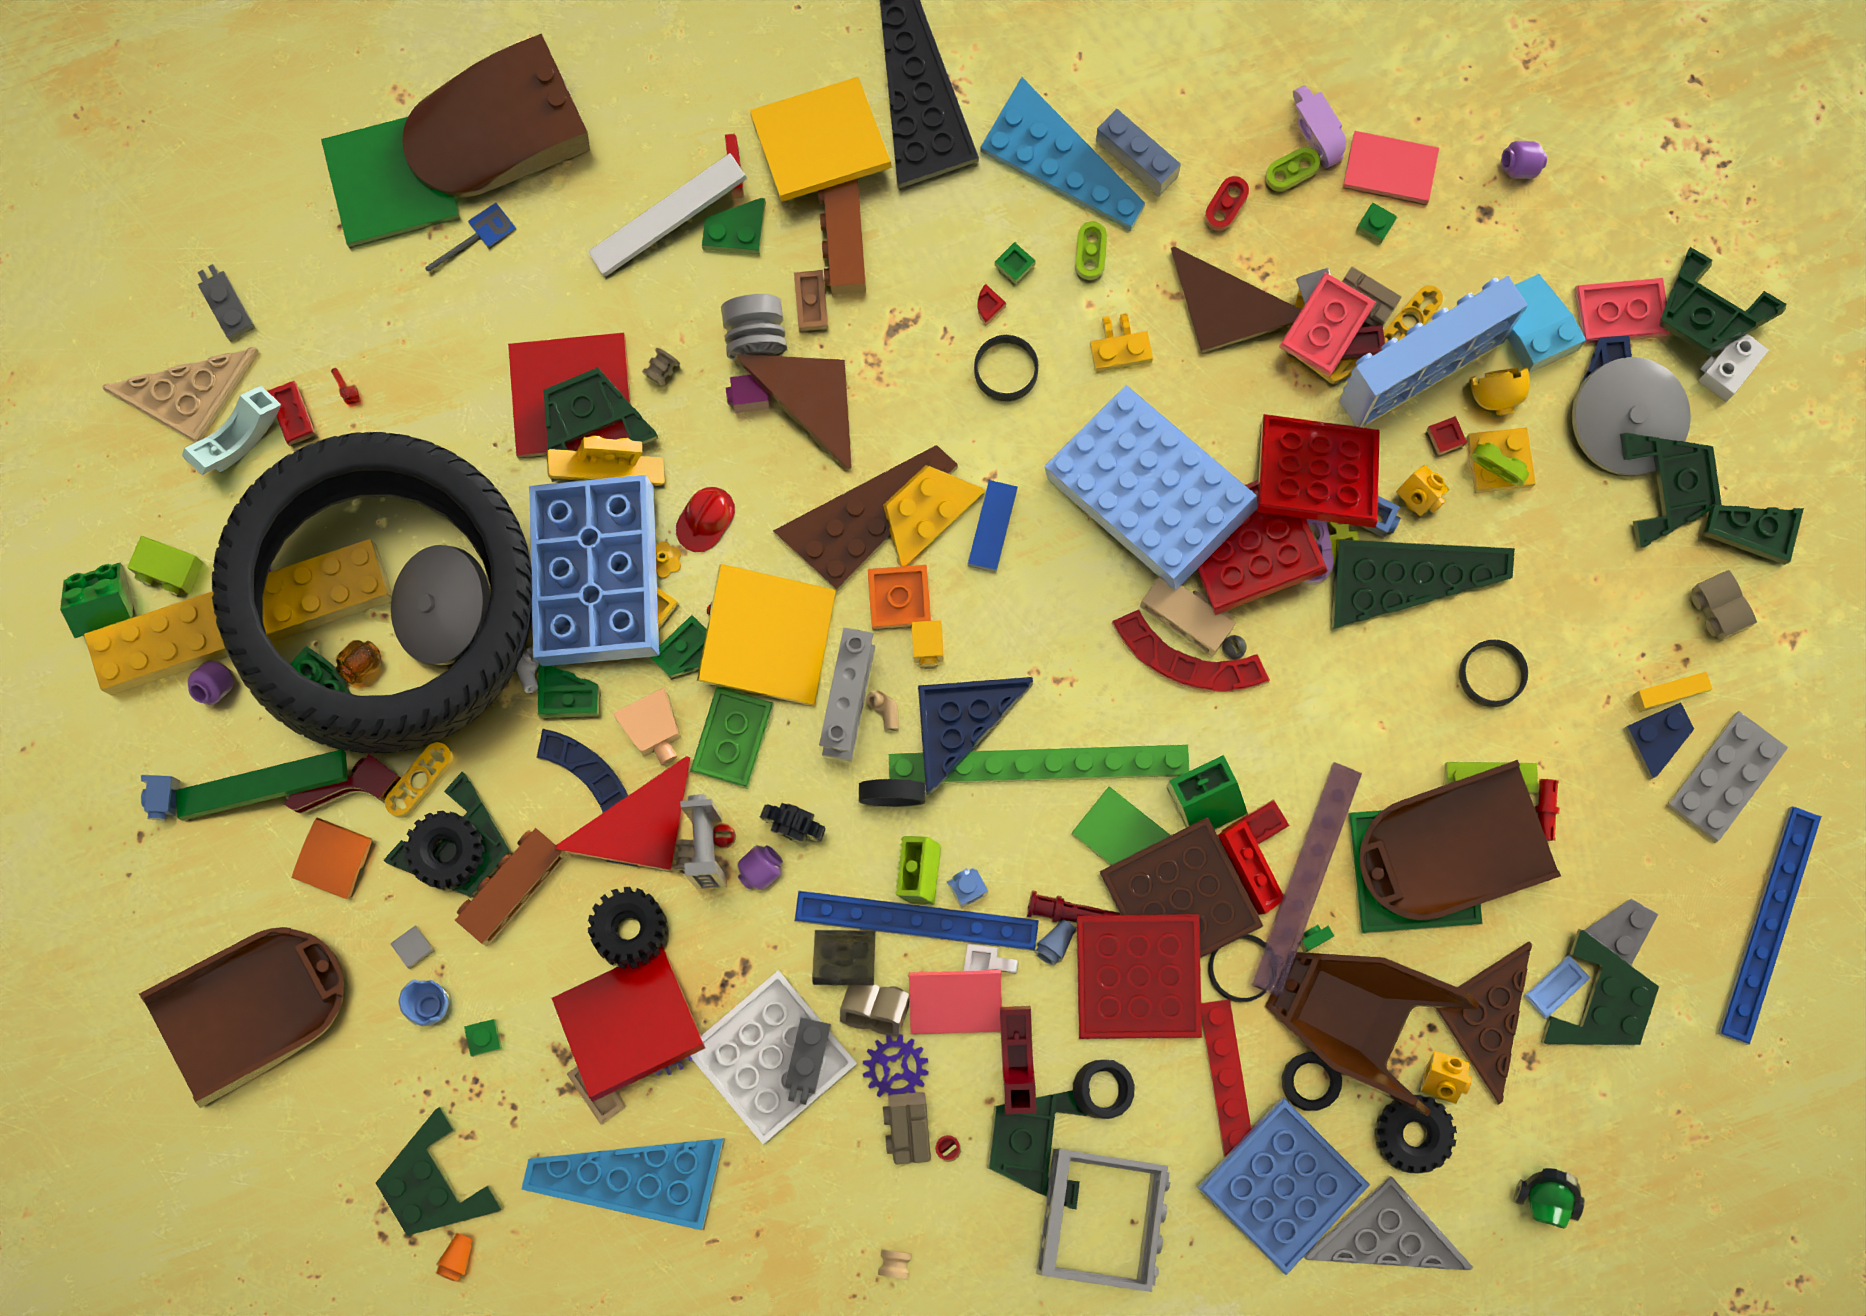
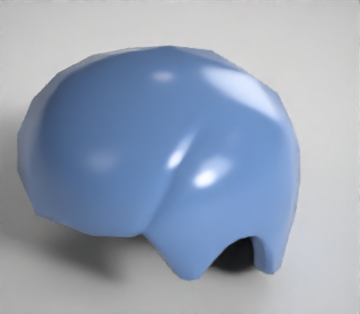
M415 979L410 981L401 990L398 1000L402 1014L408 1021L419 1026H430L441 1021L446 1015L449 1005L446 991L433 980L418 981Z

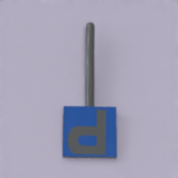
M495 202L468 221L476 232L474 235L426 266L425 269L426 271H431L478 238H481L489 248L516 230V227Z

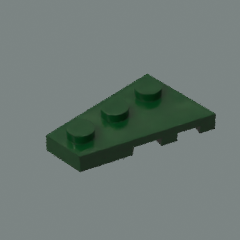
M1715 505L1710 508L1703 535L1786 565L1791 562L1804 508L1785 510L1778 507L1758 509L1750 508L1749 506Z

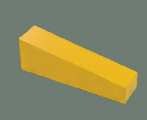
M1707 672L1639 690L1633 697L1639 712L1709 692L1713 688Z

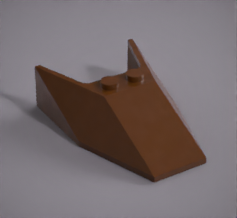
M1291 952L1265 1007L1334 1071L1429 1116L1431 1111L1388 1071V1059L1413 1008L1421 1006L1477 1010L1479 1003L1463 989L1384 957Z

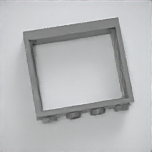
M1053 1149L1036 1274L1152 1292V1285L1155 1286L1156 1276L1158 1277L1159 1269L1155 1266L1156 1255L1161 1253L1163 1237L1159 1235L1161 1222L1164 1223L1167 1214V1205L1163 1204L1164 1193L1169 1190L1171 1183L1169 1182L1170 1173L1167 1172L1168 1166ZM1070 1161L1151 1173L1137 1279L1056 1267Z

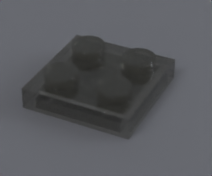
M815 930L813 985L874 986L875 931Z

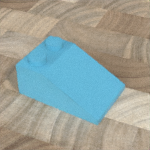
M1537 274L1515 284L1528 306L1507 338L1522 367H1527L1529 373L1578 351L1586 339L1573 314L1541 275Z

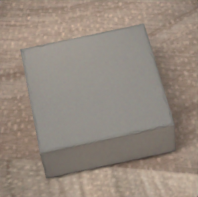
M417 926L412 927L390 943L409 969L434 951Z

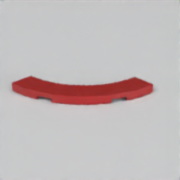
M1139 609L1112 621V625L1119 638L1141 663L1161 677L1178 685L1207 692H1233L1255 688L1270 681L1258 654L1231 661H1205L1168 646L1150 628Z

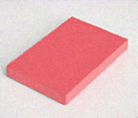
M1354 131L1343 187L1428 204L1439 147Z
M1325 272L1279 348L1330 377L1376 301Z
M1663 278L1577 285L1575 287L1580 329L1586 339L1584 344L1597 343L1599 338L1629 335V339L1633 340L1666 337L1671 334L1660 326V319L1667 304Z
M1001 970L909 972L911 1034L1001 1032Z

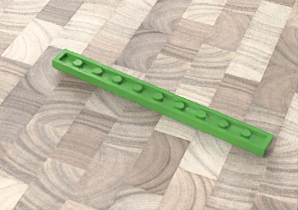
M1188 745L971 751L942 784L1180 776L1189 772ZM923 753L889 754V779L914 780L925 783Z

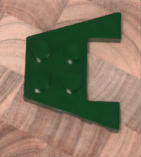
M1690 247L1660 319V326L1709 356L1783 314L1787 304L1766 291H1763L1755 302L1744 311L1699 284L1700 278L1712 266V259Z
M598 367L543 390L548 450H567L566 444L620 421L623 422L632 441L642 442L643 445L658 439L656 431L632 407ZM550 478L552 482H555V481H557V480H560V479Z
M1633 433L1620 434L1624 460L1654 456L1662 516L1633 521L1637 547H1646L1652 541L1661 536L1668 535L1679 526L1709 512L1713 506L1722 505L1713 446Z
M461 772L444 792L467 811L463 817L470 821L483 838L481 843L485 847V853L481 855V858L484 860L482 866L478 865L476 870L479 872L476 876L471 875L468 878V883L465 885L459 884L457 885L458 888L451 890L472 898L478 891L477 888L486 877H490L497 870V865L506 854H511L512 851L469 777L464 772ZM443 839L433 850L434 857L439 862L452 860L456 854L454 842L449 839ZM401 840L383 861L411 873L408 869L409 864L404 859L406 849L403 848L404 841Z
M1578 929L1570 955L1599 964L1600 967L1581 1024L1576 1025L1549 1016L1541 1042L1545 1044L1640 1045L1659 986L1588 932Z
M1073 1090L1036 1097L1037 1113L1005 1115L1004 1104L994 1106L987 1168L1047 1197L1055 1113L1087 1116L1076 1105ZM1067 1180L1064 1206L1069 1209L1077 1210L1080 1181Z
M442 1107L435 1109L376 1181L377 1187L407 1236L503 1210L489 1185L460 1202L429 1150L431 1146L456 1131Z

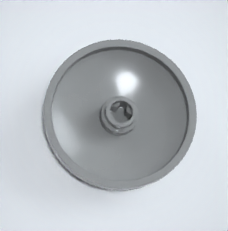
M1621 358L1600 366L1584 380L1573 404L1572 424L1579 446L1593 463L1606 471L1619 475H1641L1656 470L1654 456L1624 460L1620 438L1621 433H1633L1685 442L1690 428V405L1683 386L1664 366L1644 358Z
M434 545L422 549L404 565L398 575L392 593L391 619L399 643L411 657L427 664L447 665L457 662L471 647L485 622L490 601L488 580L479 562L463 549L446 545Z

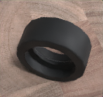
M1306 1052L1295 1056L1285 1066L1282 1074V1089L1286 1098L1294 1106L1305 1111H1318L1330 1106L1338 1098L1342 1089V1075L1334 1071L1315 1052ZM1307 1063H1316L1322 1066L1330 1078V1086L1327 1093L1316 1100H1308L1302 1097L1294 1086L1296 1071Z
M1094 1060L1085 1064L1077 1072L1073 1081V1096L1076 1105L1084 1114L1092 1118L1110 1119L1120 1116L1131 1106L1134 1098L1135 1084L1131 1073L1124 1065L1114 1060ZM1099 1071L1112 1073L1118 1083L1116 1102L1107 1108L1095 1105L1089 1094L1091 1077Z

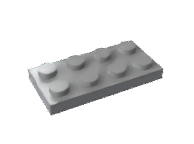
M1738 711L1672 797L1667 807L1716 843L1722 838L1788 747Z

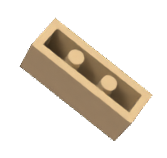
M1159 576L1142 599L1140 607L1213 657L1236 624L1232 621L1233 617L1227 611L1215 615L1212 606L1207 604L1208 599L1197 591L1191 593L1183 587L1184 583L1175 591Z

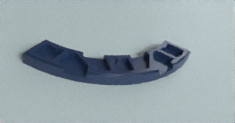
M542 729L536 758L561 766L578 777L592 792L603 813L629 796L618 776L598 754L569 736ZM606 860L607 863L637 868V865Z

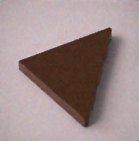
M1177 247L1171 248L1202 353L1291 326L1302 310Z
M737 354L735 356V362L738 365L741 364L753 376L752 379L768 395L771 394L783 406L782 409L797 424L800 423L812 435L811 438L827 454L830 453L841 464L840 467L843 470L848 471L852 468L845 360Z
M1530 941L1458 986V988L1467 991L1479 1003L1477 1010L1433 1007L1497 1105L1502 1103L1504 1098L1505 1082L1508 1077L1512 1045L1517 1029L1529 955L1532 949Z

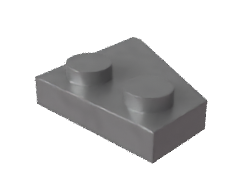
M1630 899L1584 931L1632 965L1658 913Z

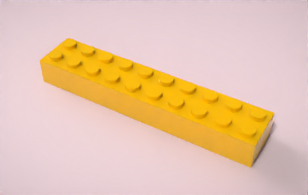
M371 539L269 572L263 591V624L269 640L272 642L391 602L392 591L378 546ZM211 591L85 633L84 636L100 690L114 695L198 667L207 661H216L228 657V652L216 624L217 616L214 613L212 602L214 592Z

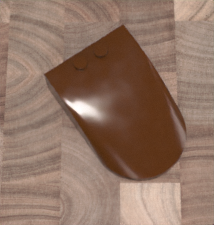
M542 33L491 54L422 99L408 116L402 139L407 163L415 177L429 189H435L451 197L480 195L590 151L588 131Z
M1518 760L1396 802L1385 808L1373 819L1361 844L1360 867L1367 888L1382 906L1397 915L1409 919H1436L1561 876L1519 768Z
M279 927L257 932L139 993V996L156 1023L193 1094L195 1103L201 1108L265 1073L320 1037L331 1026L338 1015L343 1000L344 982L341 968L335 955L323 941L310 933L287 927Z

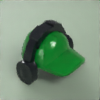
M1545 1168L1541 1172L1533 1174L1527 1180L1520 1179L1514 1194V1203L1523 1205L1527 1197H1529L1533 1219L1563 1229L1567 1227L1569 1219L1578 1221L1584 1209L1585 1199L1581 1197V1187L1578 1183V1178L1568 1172H1562L1557 1169Z

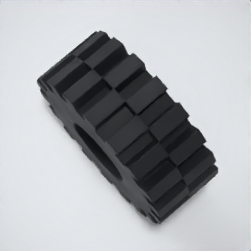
M437 811V814L434 815L432 813L424 815L425 819L422 821L418 819L414 823L416 827L413 831L409 829L406 834L409 836L408 842L404 841L403 848L406 849L404 859L409 864L408 869L418 880L437 889L458 888L457 885L459 884L465 885L469 882L468 878L471 875L476 876L479 872L476 869L478 865L482 866L484 860L481 858L482 853H485V847L481 843V840H483L481 834L470 821L457 813ZM442 839L452 840L456 846V854L448 862H439L433 854L435 844Z
M624 887V892L622 893L618 889L611 890L613 896L610 898L604 894L600 898L603 903L600 906L595 903L592 908L595 914L594 916L589 915L588 922L591 927H588V934L591 937L592 944L602 958H605L611 965L617 963L619 968L626 969V964H630L632 969L638 968V962L641 961L645 965L650 963L651 961L648 957L652 954L657 957L661 953L658 947L660 945L665 946L666 939L664 935H668L667 920L658 902L655 901L652 895L649 893L646 895L639 888L636 889V892H633L631 887ZM627 918H634L640 923V931L632 939H622L617 933L619 923Z
M1423 1095L1414 1096L1431 1111L1429 1116L1393 1100L1391 1104L1385 1106L1382 1115L1378 1116L1376 1121L1378 1122V1126L1375 1128V1135H1377L1378 1139L1376 1145L1383 1153L1381 1156L1384 1160H1388L1392 1167L1406 1173H1427L1435 1168H1440L1445 1164L1444 1161L1451 1157L1452 1147L1456 1146L1457 1140L1454 1139V1133H1457L1456 1126L1452 1125L1451 1120L1454 1119L1451 1113L1447 1114L1445 1111L1446 1107L1442 1103L1438 1104L1435 1102V1099L1424 1097ZM1411 1122L1422 1124L1427 1132L1425 1142L1417 1147L1409 1145L1403 1137L1405 1126Z

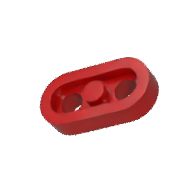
M1231 176L1222 182L1205 213L1206 224L1211 229L1223 231L1232 225L1249 194V186L1244 179L1238 176ZM1236 191L1238 196L1231 197L1229 192ZM1216 214L1223 215L1224 220L1218 221L1214 218V216Z

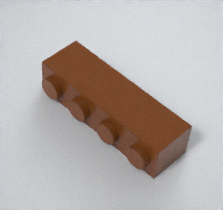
M857 178L818 191L819 204H825V213L820 214L821 231H827V241H822L823 259L829 258V268H824L825 286H831L832 295L866 293Z
M537 828L532 832L528 830L517 842L519 847L512 855L510 853L506 854L498 863L497 867L499 870L492 878L486 877L478 886L477 890L479 893L472 901L466 900L457 910L459 916L455 921L485 946L489 945L567 855L565 852L556 851V845Z

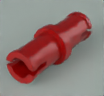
M1539 779V800L1535 810L1538 813L1546 840L1556 841V814H1559L1560 808L1557 807L1559 780Z

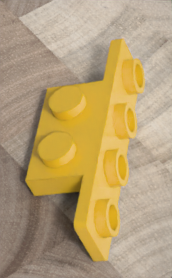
M600 436L584 437L577 451L549 449L547 452L549 478L585 481L646 475L653 486H662L665 482L663 458L641 456L642 442L632 441L628 438L613 440L603 439Z

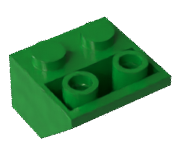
M121 562L113 565L105 564L94 571L84 574L75 573L63 580L60 610L74 638L132 618L133 603Z
M1224 755L1170 780L1167 784V788L1187 827L1208 817L1215 830L1248 814L1238 782Z

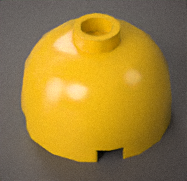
M1524 367L1520 373L1518 368L1485 373L1486 378H1480L1479 381L1477 375L1469 378L1472 394L1476 402L1486 410H1496V415L1513 413V407L1523 403L1530 391V377L1527 367Z

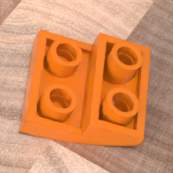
M317 817L303 844L291 878L348 899L352 895L359 870L365 864L372 839Z

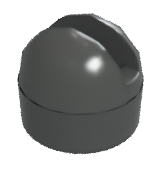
M1237 635L1227 637L1222 645L1223 654L1230 660L1242 658L1247 649L1245 640ZM1231 640H1235L1241 652L1236 653Z

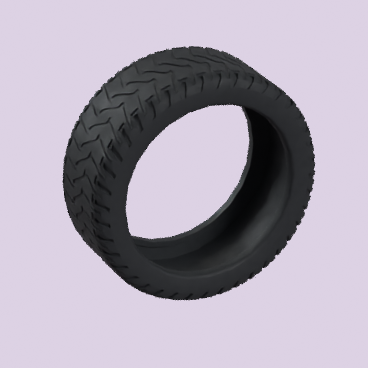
M356 432L332 436L316 443L308 444L294 451L293 454H288L279 460L272 468H268L256 479L254 485L251 484L240 498L239 504L234 506L227 520V525L223 527L218 542L219 547L216 548L214 557V571L212 572V591L214 594L212 602L214 613L217 616L216 624L228 655L244 685L250 689V693L261 706L265 707V710L277 721L283 722L285 726L297 734H303L304 737L322 745L326 744L329 747L342 749L343 751L350 750L351 752L371 754L372 752L395 753L396 751L416 749L421 745L425 746L442 740L444 737L459 731L493 703L511 679L522 657L527 641L532 610V567L527 543L515 514L509 507L506 499L494 487V484L478 471L475 466L457 456L454 452L432 442L403 434ZM363 497H393L421 504L446 517L467 536L483 561L491 586V597L485 622L471 647L448 671L426 684L392 695L358 696L328 689L301 675L277 653L266 635L263 624V591L270 566L285 540L307 519L328 507Z

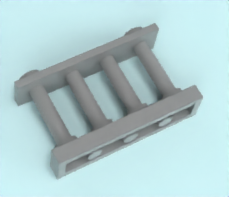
M843 628L819 746L823 747V757L852 762L875 652V645L872 644L874 634L871 632Z
M706 795L688 796V801H680L682 810L693 824L695 857L692 858V863H684L685 876L696 889L727 887L726 874L715 861L712 822H722V815L713 800L707 799Z

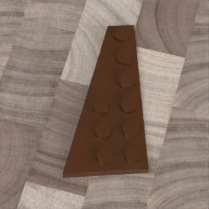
M935 445L773 530V534L838 592L891 537L889 531L890 523L886 519L883 504L925 465L951 475L958 468V464L940 447Z

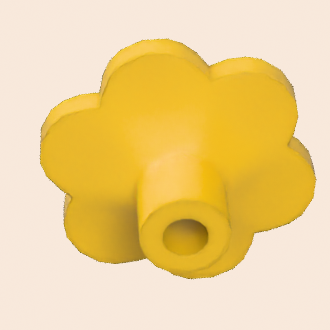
M661 541L656 546V573L660 578H667L671 572H678L681 568L679 561L681 557L680 550L677 547H671L666 541Z

